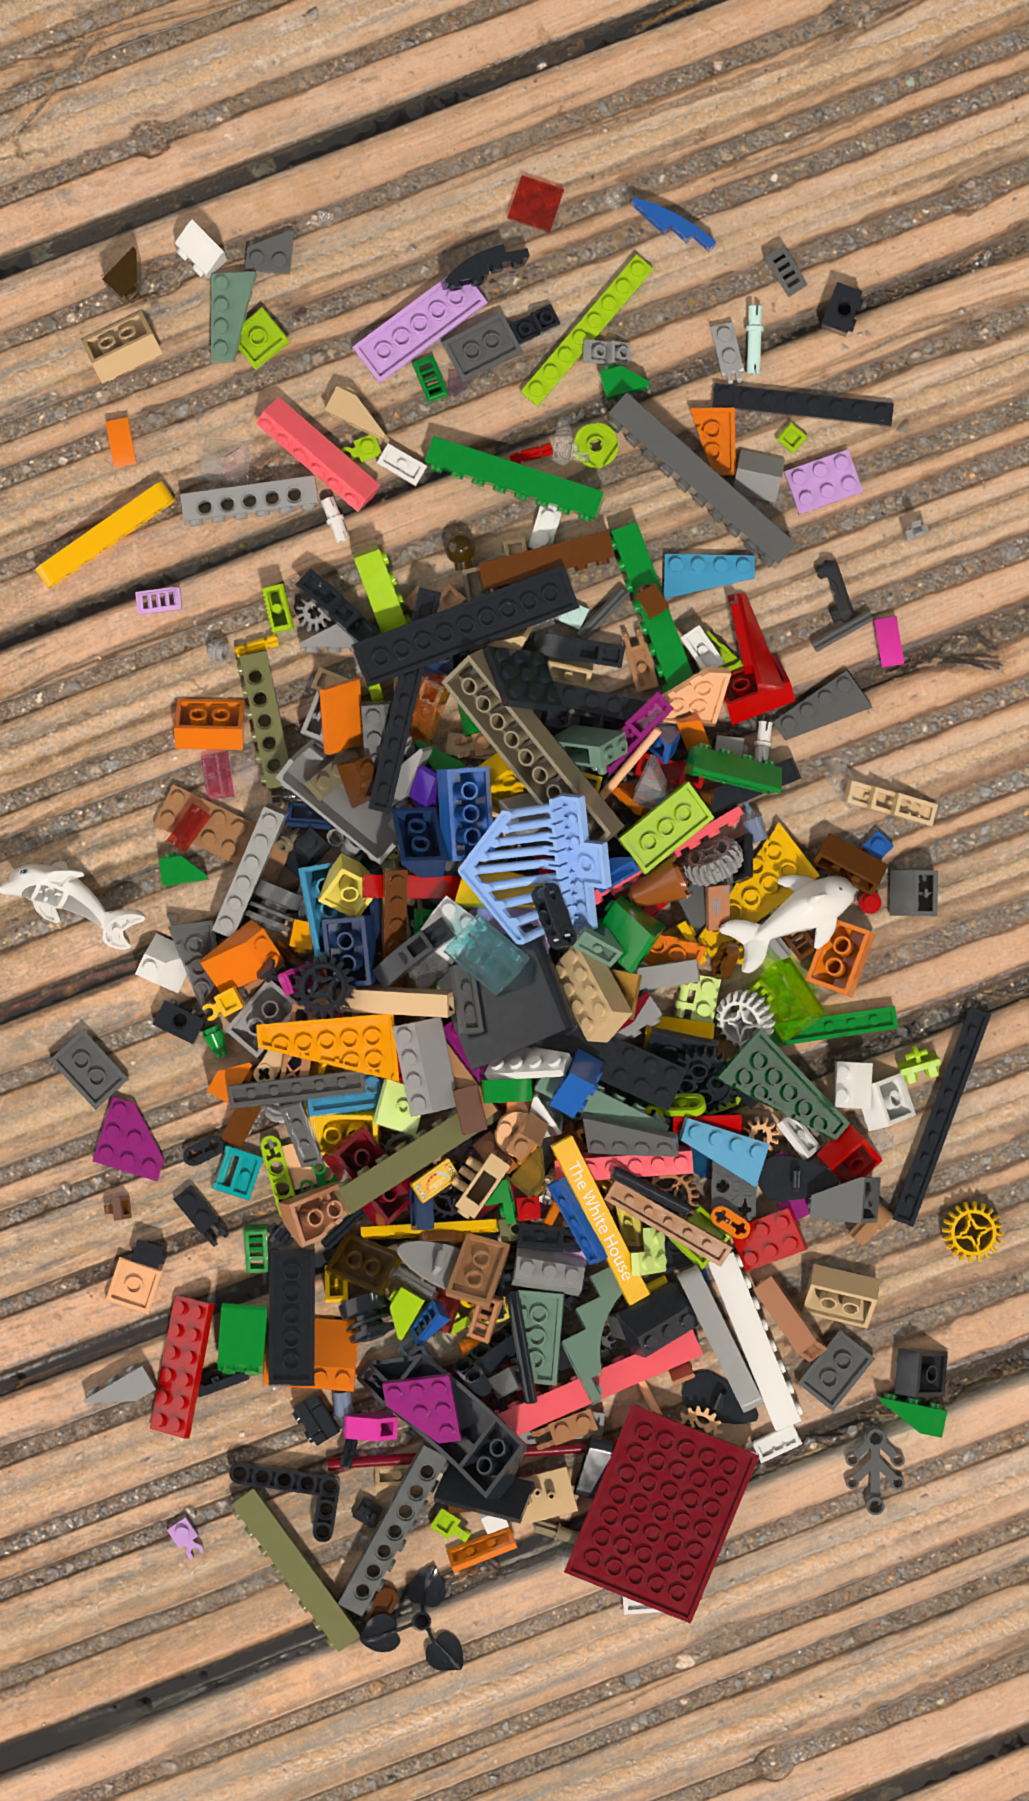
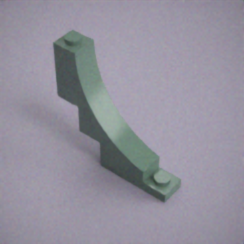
M610 1267L589 1278V1282L598 1298L576 1308L575 1313L584 1330L563 1340L561 1343L592 1406L601 1401L600 1395L603 1394L598 1382H593L594 1379L602 1374L600 1344L603 1328L612 1308L623 1295ZM642 1275L641 1278L644 1279L648 1275Z

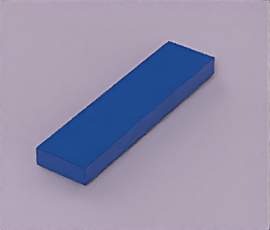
M565 1176L548 1183L547 1187L589 1265L606 1259L608 1256Z

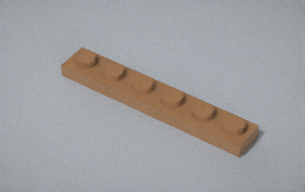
M615 1180L604 1195V1200L720 1267L733 1249L732 1245L658 1202Z

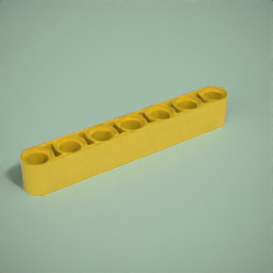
M163 481L156 483L43 562L35 569L36 573L48 589L54 587L170 506L175 501V498Z

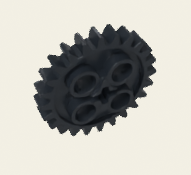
M706 1046L703 1051H699L698 1047H695L694 1052L687 1048L685 1055L679 1052L678 1059L672 1058V1062L686 1068L687 1072L677 1094H701L705 1099L706 1111L710 1113L711 1107L719 1111V1104L727 1107V1100L732 1102L733 1096L737 1095L738 1090L714 1077L731 1058L724 1060V1052L717 1055L715 1048L708 1052Z

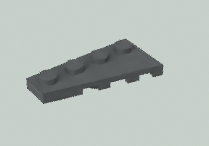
M845 671L772 723L786 741L873 707L848 671Z
M213 920L168 927L202 1013L213 1012L211 1008L203 1010L202 1007L210 1002L216 1003L214 997L221 994L199 963L203 957L217 947L216 934L212 930L214 926Z
M584 1113L583 1122L588 1154L678 1157L679 1155L677 1133L652 1127L643 1129L635 1126L636 1124L626 1122L625 1125L613 1122L612 1118L604 1117L603 1119L592 1117L593 1114Z

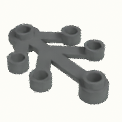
M880 1426L869 1427L864 1433L865 1441L854 1452H849L845 1457L846 1463L854 1467L858 1465L859 1458L871 1449V1458L854 1475L847 1476L845 1484L849 1489H856L859 1486V1482L870 1472V1498L866 1501V1509L872 1515H880L885 1508V1504L880 1498V1472L890 1481L894 1489L900 1490L905 1485L904 1479L896 1475L880 1459L881 1449L891 1458V1463L895 1467H901L905 1462L904 1456L896 1452L886 1442L887 1434ZM873 1433L879 1434L877 1441L871 1439ZM851 1455L856 1456L855 1463H849L848 1458ZM895 1456H901L902 1461L899 1464L894 1463ZM855 1478L856 1484L850 1486L848 1484L849 1479ZM895 1479H901L902 1483L900 1486H894L893 1482ZM877 1501L879 1503L878 1508L872 1509L871 1503Z

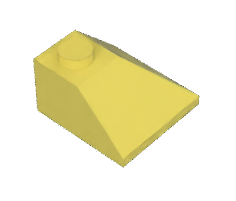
M341 853L329 869L318 901L348 916L361 915L373 899L362 898V875H371V873L360 862Z

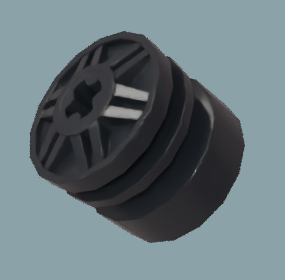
M373 1292L367 1293L338 1306L342 1321H354V1324L346 1328V1332H358L349 1337L351 1344L373 1341L395 1329L394 1322L383 1323L392 1317L391 1313L380 1314L379 1312L388 1305L384 1294L380 1296Z

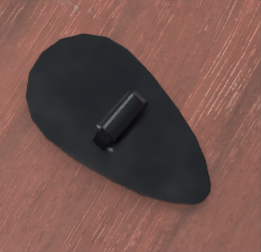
M784 1155L772 1156L765 1160L758 1180V1186L762 1193L770 1199L778 1201L811 1198L813 1194L835 1187L839 1183L838 1177L825 1167L807 1160Z
M706 1371L697 1372L694 1374L695 1377L693 1379L687 1380L683 1385L681 1394L687 1409L690 1407L692 1411H696V1407L699 1405L701 1411H704L708 1407L709 1415L714 1412L716 1413L714 1421L720 1420L722 1423L747 1424L758 1419L759 1415L756 1408L743 1413L729 1382L714 1373Z

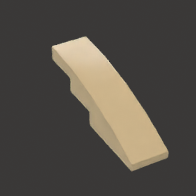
M848 780L843 802L928 826H933L938 804L853 780Z

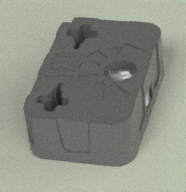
M711 1160L710 1213L715 1206L723 1205L747 1221H751L756 1216L757 1186L753 1187ZM724 1179V1182L728 1184V1188H724V1191L720 1192V1188L716 1187V1184ZM744 1198L746 1206L750 1207V1211H746V1215H742V1212L738 1210V1207H742ZM722 1210L721 1212H715V1215L717 1216L716 1220L730 1219H728L724 1215L726 1212L724 1210Z

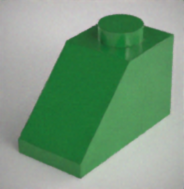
M615 364L603 367V371L599 372L606 401L623 397L626 393L630 395L650 389V382L623 366L616 367Z
M177 852L163 854L164 858L158 859L162 886L209 880L207 874L183 856H177Z

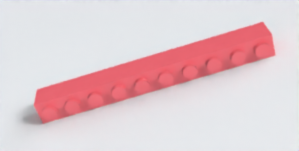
M692 1329L646 1358L634 1354L627 1358L621 1355L612 1359V1364L605 1368L601 1364L602 1374L594 1379L593 1382H598L603 1392L600 1396L604 1399L703 1355V1352ZM577 1375L569 1378L571 1382L566 1385H562L559 1382L557 1385L550 1386V1392L543 1395L540 1391L536 1392V1403L525 1404L524 1402L521 1404L518 1400L507 1405L508 1410L500 1413L497 1409L494 1412L519 1436L590 1405L591 1402Z

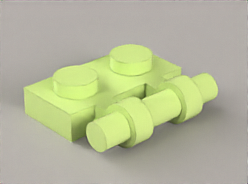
M700 975V982H697V984L689 983L688 986L685 984L678 985L680 992L678 1001H675V1017L684 1018L685 1009L692 1010L691 1020L713 1023L721 979L718 980ZM689 989L695 990L693 1004L687 1003Z

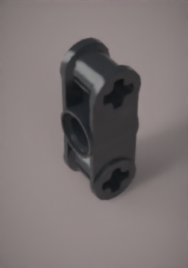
M548 883L545 886L534 887L531 897L549 946L553 949L573 946L577 940V934L572 925L569 911L564 903L559 886L555 883Z

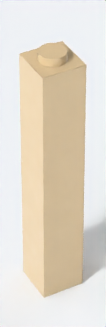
M328 984L323 985L321 991L327 992L326 987ZM355 986L357 989L350 991V994L355 999H347L350 1008L342 1006L343 1012L446 1018L456 1013L453 990L389 987L385 990L383 986ZM342 987L336 988L337 998L341 993ZM317 998L319 1006L330 1004L325 998Z

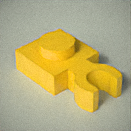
M234 986L215 996L216 1003H207L202 1009L211 1008L213 1010V1015L207 1018L208 1021H212L219 1016L220 1012L226 1017L245 1007V1004L237 988Z

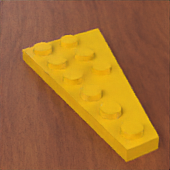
M780 823L777 824L761 850L753 858V878L740 884L736 883L730 892V920L740 919L758 924L778 909L795 892L778 884V878L787 875H802L816 880L820 877ZM705 927L697 940L702 944L709 945L706 952L712 958L716 955L722 942L735 941L736 939L722 934L719 930L708 931Z

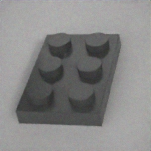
M502 312L442 342V346L462 383L523 353Z
M84 1029L50 1059L95 1110L129 1080L125 1073Z
M840 1329L826 1345L828 1349L813 1361L797 1381L800 1386L831 1411L835 1410L875 1360V1357Z

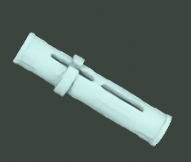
M756 305L748 306V326H746V332H748L746 374L761 375V332H764V327L762 326L763 306L756 307Z

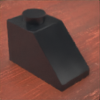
M309 827L294 844L285 866L300 879L298 869L315 866L332 847Z

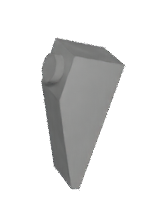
M430 746L421 748L402 764L392 808H403L409 803L407 799L410 797L409 794L418 768L421 764L426 766L432 752Z

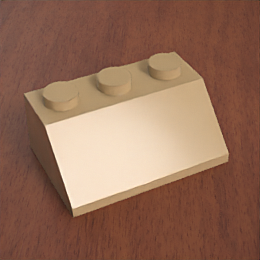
M142 311L81 340L102 384L115 379L127 371L134 370L137 366L147 361H152L157 356L163 354Z
M814 1264L808 1280L801 1313L868 1328L878 1300L880 1279Z

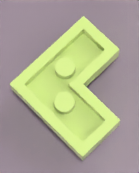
M653 1227L643 1228L644 1251L631 1253L632 1276L666 1272L665 1235Z

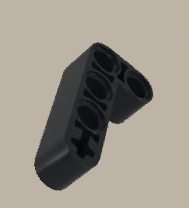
M511 1320L492 1333L488 1344L485 1342L479 1343L454 1365V1370L462 1383L479 1398L485 1397L492 1390V1384L487 1376L516 1354Z

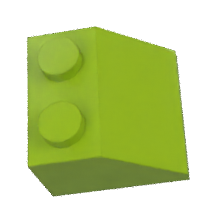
M404 1284L400 1288L395 1287L388 1299L391 1301L390 1310L397 1337L400 1340L404 1338L426 1297Z

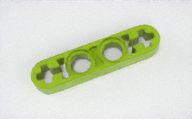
M268 1135L264 1137L260 1145L277 1204L280 1202L279 1199H287L296 1194L293 1189L281 1141L277 1136ZM268 1139L277 1143L274 1151L275 1154L280 1152L281 1157H274L268 1160L267 1156L272 1155L270 1149L265 1148ZM274 1161H280L283 1164V1171L279 1174L273 1173L271 1170V1164ZM283 1182L287 1183L290 1187L289 1193L284 1196L277 1192V1185ZM277 1204V1208H278L279 1215H280V1217L282 1218L281 1213H280V1210H279V1207H278V1204Z

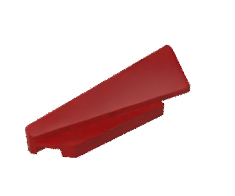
M740 592L728 595L745 675L754 673L758 693L783 688L784 685L746 593Z

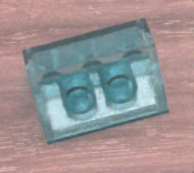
M478 913L443 951L495 996L519 975L530 959L528 955Z

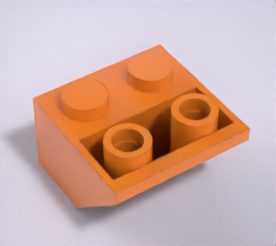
M249 1062L217 1071L206 1092L229 1104L227 1085L250 1082L254 1076L255 1069L253 1067L255 1063Z

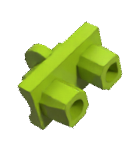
M916 1044L911 1045V1053L904 1054L906 1060L896 1062L897 1068L907 1084L918 1081V1071L925 1070L927 1078L939 1076L938 1066L941 1065V1062L936 1052L928 1053L926 1048L918 1050Z

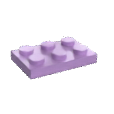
M848 449L784 471L799 515L863 493Z

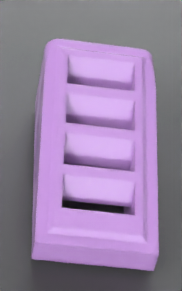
M180 587L135 592L138 615L183 610ZM172 593L174 596V605H170L169 594ZM164 594L166 606L161 607L160 595ZM152 595H156L157 607L155 608L152 606ZM143 596H147V609L143 607Z

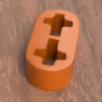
M723 1205L715 1206L711 1210L710 1218L712 1222L737 1239H743L749 1235L750 1225L748 1221ZM726 1211L724 1215L730 1219L727 1223L723 1219L719 1222L716 1221L717 1216L715 1212ZM735 1222L738 1225L741 1222L744 1223L743 1227L746 1231L736 1234V1228L731 1223Z

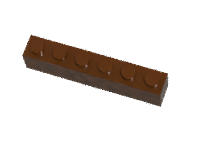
M607 530L477 563L475 567L481 591L488 589V593L501 589L503 585H512L564 565L565 570L574 567L576 572L587 569V564L596 562L597 566L610 563L609 558L615 557L609 531Z

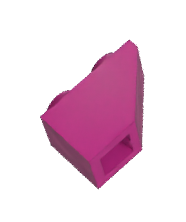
M387 1411L345 1415L344 1438L366 1441L397 1439L398 1417Z

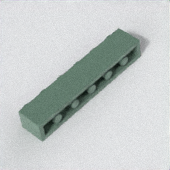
M564 1076L538 1078L533 1088L552 1098L553 1092ZM598 1085L593 1096L588 1095L586 1098L588 1102L584 1110L580 1112L582 1114H593L592 1117L603 1119L604 1117L612 1118L613 1122L625 1125L626 1122L636 1124L635 1126L643 1129L652 1127L667 1131L669 1128L668 1123L665 1122V1117L655 1112L652 1116L645 1112V1107L635 1102L633 1105L624 1102L625 1097L615 1092L613 1095L604 1092L605 1088L601 1085Z

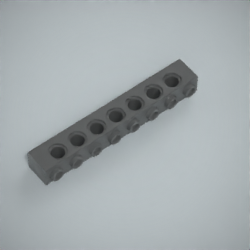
M422 1441L338 1597L339 1605L360 1616H363L365 1610L370 1611L375 1600L372 1598L376 1591L380 1592L385 1583L383 1577L386 1571L391 1572L396 1560L393 1558L397 1551L401 1552L407 1541L404 1539L408 1531L412 1532L417 1524L415 1518L418 1512L422 1513L428 1503L426 1498L429 1492L433 1493L439 1483L436 1480L440 1472L444 1473L449 1465V1461L430 1443ZM429 1465L433 1468V1471L430 1474H424L421 1472V1468ZM414 1485H419L422 1487V1491L418 1494H413L410 1488ZM403 1505H408L412 1508L407 1514L399 1511ZM392 1525H398L401 1528L398 1533H391L388 1529ZM381 1545H388L390 1550L387 1553H381L378 1551V1548ZM374 1564L380 1569L376 1573H371L367 1568ZM361 1584H365L369 1587V1589L364 1593H361L356 1589Z

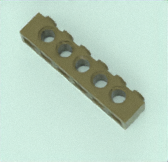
M263 651L239 656L240 662H237L239 676H244L245 684L241 685L243 697H248L250 705L246 707L248 720L253 719L254 728L250 729L253 742L257 741L259 750L255 751L258 764L262 763L263 772L260 773L262 786L267 787V790L283 788L280 781L275 777L288 762L289 754L268 653ZM254 671H259L262 674V679L258 683L250 681V675ZM259 693H263L267 697L263 705H257L254 702L255 696ZM263 715H268L271 718V724L268 727H261L259 725V719ZM268 737H272L276 741L275 747L270 750L265 749L263 745L264 740ZM273 759L280 761V768L275 772L270 771L268 768L269 762Z

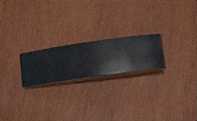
M312 569L295 584L324 614L356 642L380 633L379 629L364 618L361 612L350 604L338 590Z

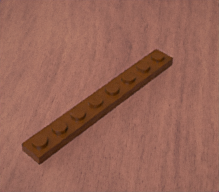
M406 867L383 868L381 962L406 942L408 870ZM405 976L390 987L405 988ZM394 1015L395 1026L404 1024V1015Z

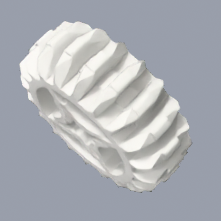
M740 989L729 993L727 997L721 1000L720 1005L716 1009L719 1013L716 1014L715 1018L719 1020L716 1026L722 1028L720 1035L725 1034L727 1036L726 1042L731 1040L733 1041V1047L738 1045L741 1047L752 1035L751 1030L754 1027L761 1028L770 1038L774 1031L772 1026H774L776 1021L771 1019L774 1013L768 1010L771 1005L764 1004L765 997L759 999L758 992L751 994L750 989L744 992ZM735 1005H739L737 1012H733Z

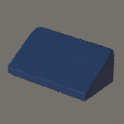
M409 1185L411 1229H434L433 1199L430 1198L425 1203H421L411 1185Z

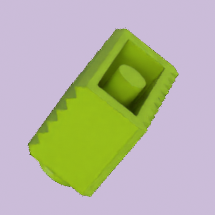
M278 584L263 588L262 596L264 597L265 609L271 624V632L276 635L295 630L284 585Z

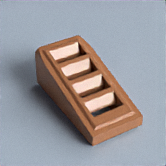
M494 1294L491 1303L495 1305H490V1308L476 1304L467 1333L468 1337L487 1344L489 1343L504 1302L503 1297ZM482 1309L490 1311L492 1315L482 1313L481 1311ZM479 1318L489 1321V1325L479 1322ZM479 1327L487 1330L486 1334L476 1331L475 1328Z

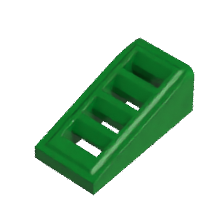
M433 355L412 362L428 405L449 397ZM431 362L432 367L419 370L420 366ZM429 372H435V375H432L425 379H423L422 375L427 374ZM432 380H438V383H435L428 387H426L425 383L430 382ZM441 387V391H438L431 395L428 392L430 390Z
M248 1224L244 1227L246 1273L269 1272L267 1224ZM262 1234V1236H250V1235ZM263 1242V1245H250V1243ZM251 1252H263V1254L251 1255ZM264 1260V1264H251V1261Z

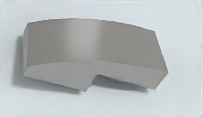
M584 340L583 363L630 366V343Z

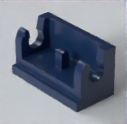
M289 802L287 808L289 813L286 820L287 827L307 829L311 827L312 829L332 830L333 825L308 804Z

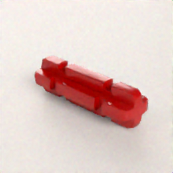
M545 443L541 445L542 447L535 446L521 450V453H511L509 455L510 461L521 464L523 461L526 463L540 459L541 456H550L553 454L551 443Z

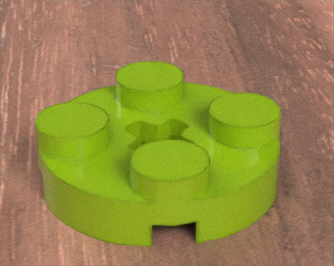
M592 423L585 425L575 436L574 453L577 459L586 467L601 469L609 465L618 453L617 436L613 429L606 424ZM601 441L600 446L602 449L600 451H592L590 442Z

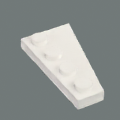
M526 1047L491 1062L485 1072V1076L488 1080L561 1077L566 1075L573 1059L569 1053L537 1047Z

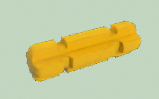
M273 634L267 636L266 639L260 638L247 642V645H238L235 647L237 657L240 658L239 656L249 653L253 654L267 650L268 647H277L279 641L277 636Z

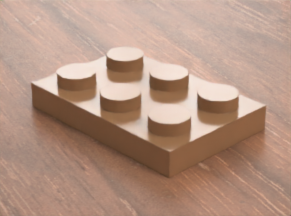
M466 1233L446 1289V1296L490 1308L510 1251V1244Z

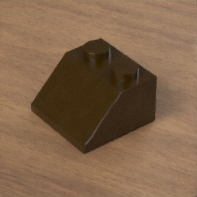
M134 247L102 278L105 286L126 306L129 302L133 304L140 297L141 294L139 292L142 290L141 257Z

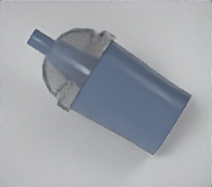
M745 801V808L742 810L744 814L741 815L740 821L743 823L746 832L753 835V843L767 839L768 836L762 819V812L756 806H750L748 801Z
M335 1390L333 1391V1420H335L339 1427H343L344 1432L345 1415L355 1414L351 1391Z

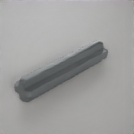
M620 587L577 632V637L588 640L629 595L628 592Z
M866 610L814 639L811 642L814 650L818 652L873 621V616L869 610Z

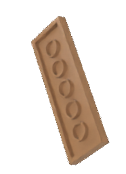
M174 784L153 824L238 866L256 826L255 823ZM277 842L262 875V878L275 884L290 852H282L278 848Z

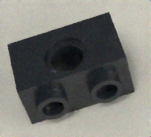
M837 282L820 328L846 337L848 331L853 332L857 321L853 319L855 311H860L864 302V298H861L863 291ZM841 305L847 306L849 314L841 315L838 312V307Z
M171 998L170 1002L164 1000L152 1025L194 1045L207 1021L202 1018L204 1014L193 1008L190 1011L182 1008L183 1003ZM178 1014L186 1016L187 1022L183 1027H179L175 1023V1017Z

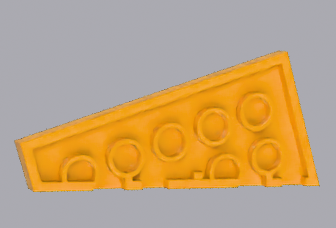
M394 1014L256 1025L258 1048L399 1082L397 1050L392 1027L395 1026Z

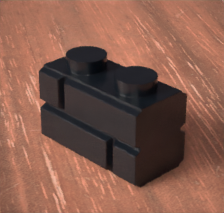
M317 1391L293 1406L295 1411L292 1412V1415L298 1424L303 1423L306 1431L304 1434L310 1443L315 1442L316 1446L341 1431Z

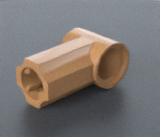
M879 1202L877 1223H856L848 1234L860 1245L864 1246L878 1229L881 1230L890 1221L893 1214Z

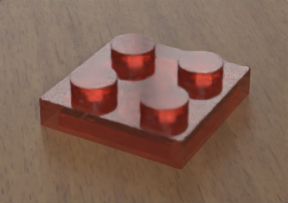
M522 175L507 219L550 233L564 189Z

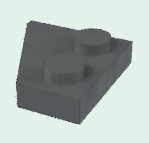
M294 230L248 246L245 271L290 275Z

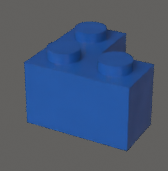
M579 1048L572 1057L573 1060L566 1075L553 1092L549 1104L574 1118L578 1111L582 1112L588 1102L586 1098L588 1095H594L599 1085L597 1082L603 1073L600 1071L603 1061Z

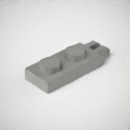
M733 322L710 327L722 378L726 377L728 385H733L732 375H735L737 384L742 383L740 374L744 373Z

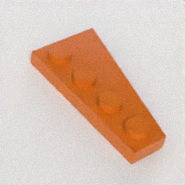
M661 933L643 962L651 965L657 962L697 959L699 966L709 945Z

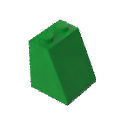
M620 896L616 901L612 899L605 908L607 915L604 919L599 918L597 921L598 928L595 930L599 933L604 927L609 929L623 949V953L617 959V962L632 974L643 963L666 926Z
M222 1303L217 1360L218 1371H222L225 1374L243 1372L249 1376L264 1374L269 1324L268 1306Z

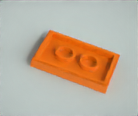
M351 678L320 688L324 753L331 755L364 744L360 679Z

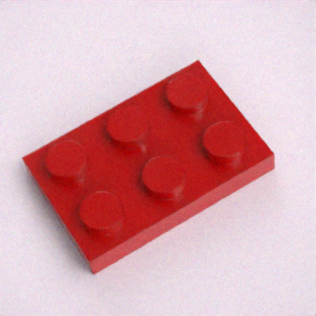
M791 1206L749 1221L750 1232L743 1239H737L731 1235L746 1272L808 1249ZM744 1223L735 1226L736 1234L746 1231L743 1227Z

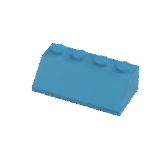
M334 862L298 869L315 957L318 958L325 955L322 920L348 916L318 901L329 869Z

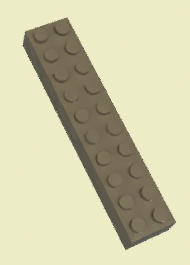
M481 649L468 655L442 681V684L539 805L547 804L550 798L563 793L585 795L589 840L608 842L624 827L622 822L531 709L503 706L484 656V650Z

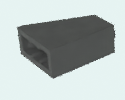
M731 875L730 878H726L724 881H719L716 884L728 883L731 892L733 889L731 884L734 883L733 877ZM690 884L688 892L693 891V897L677 901L688 923L697 932L706 922L705 885Z

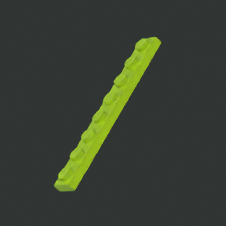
M636 254L521 390V394L538 407L583 354V341L587 339L595 340L653 272L654 268Z

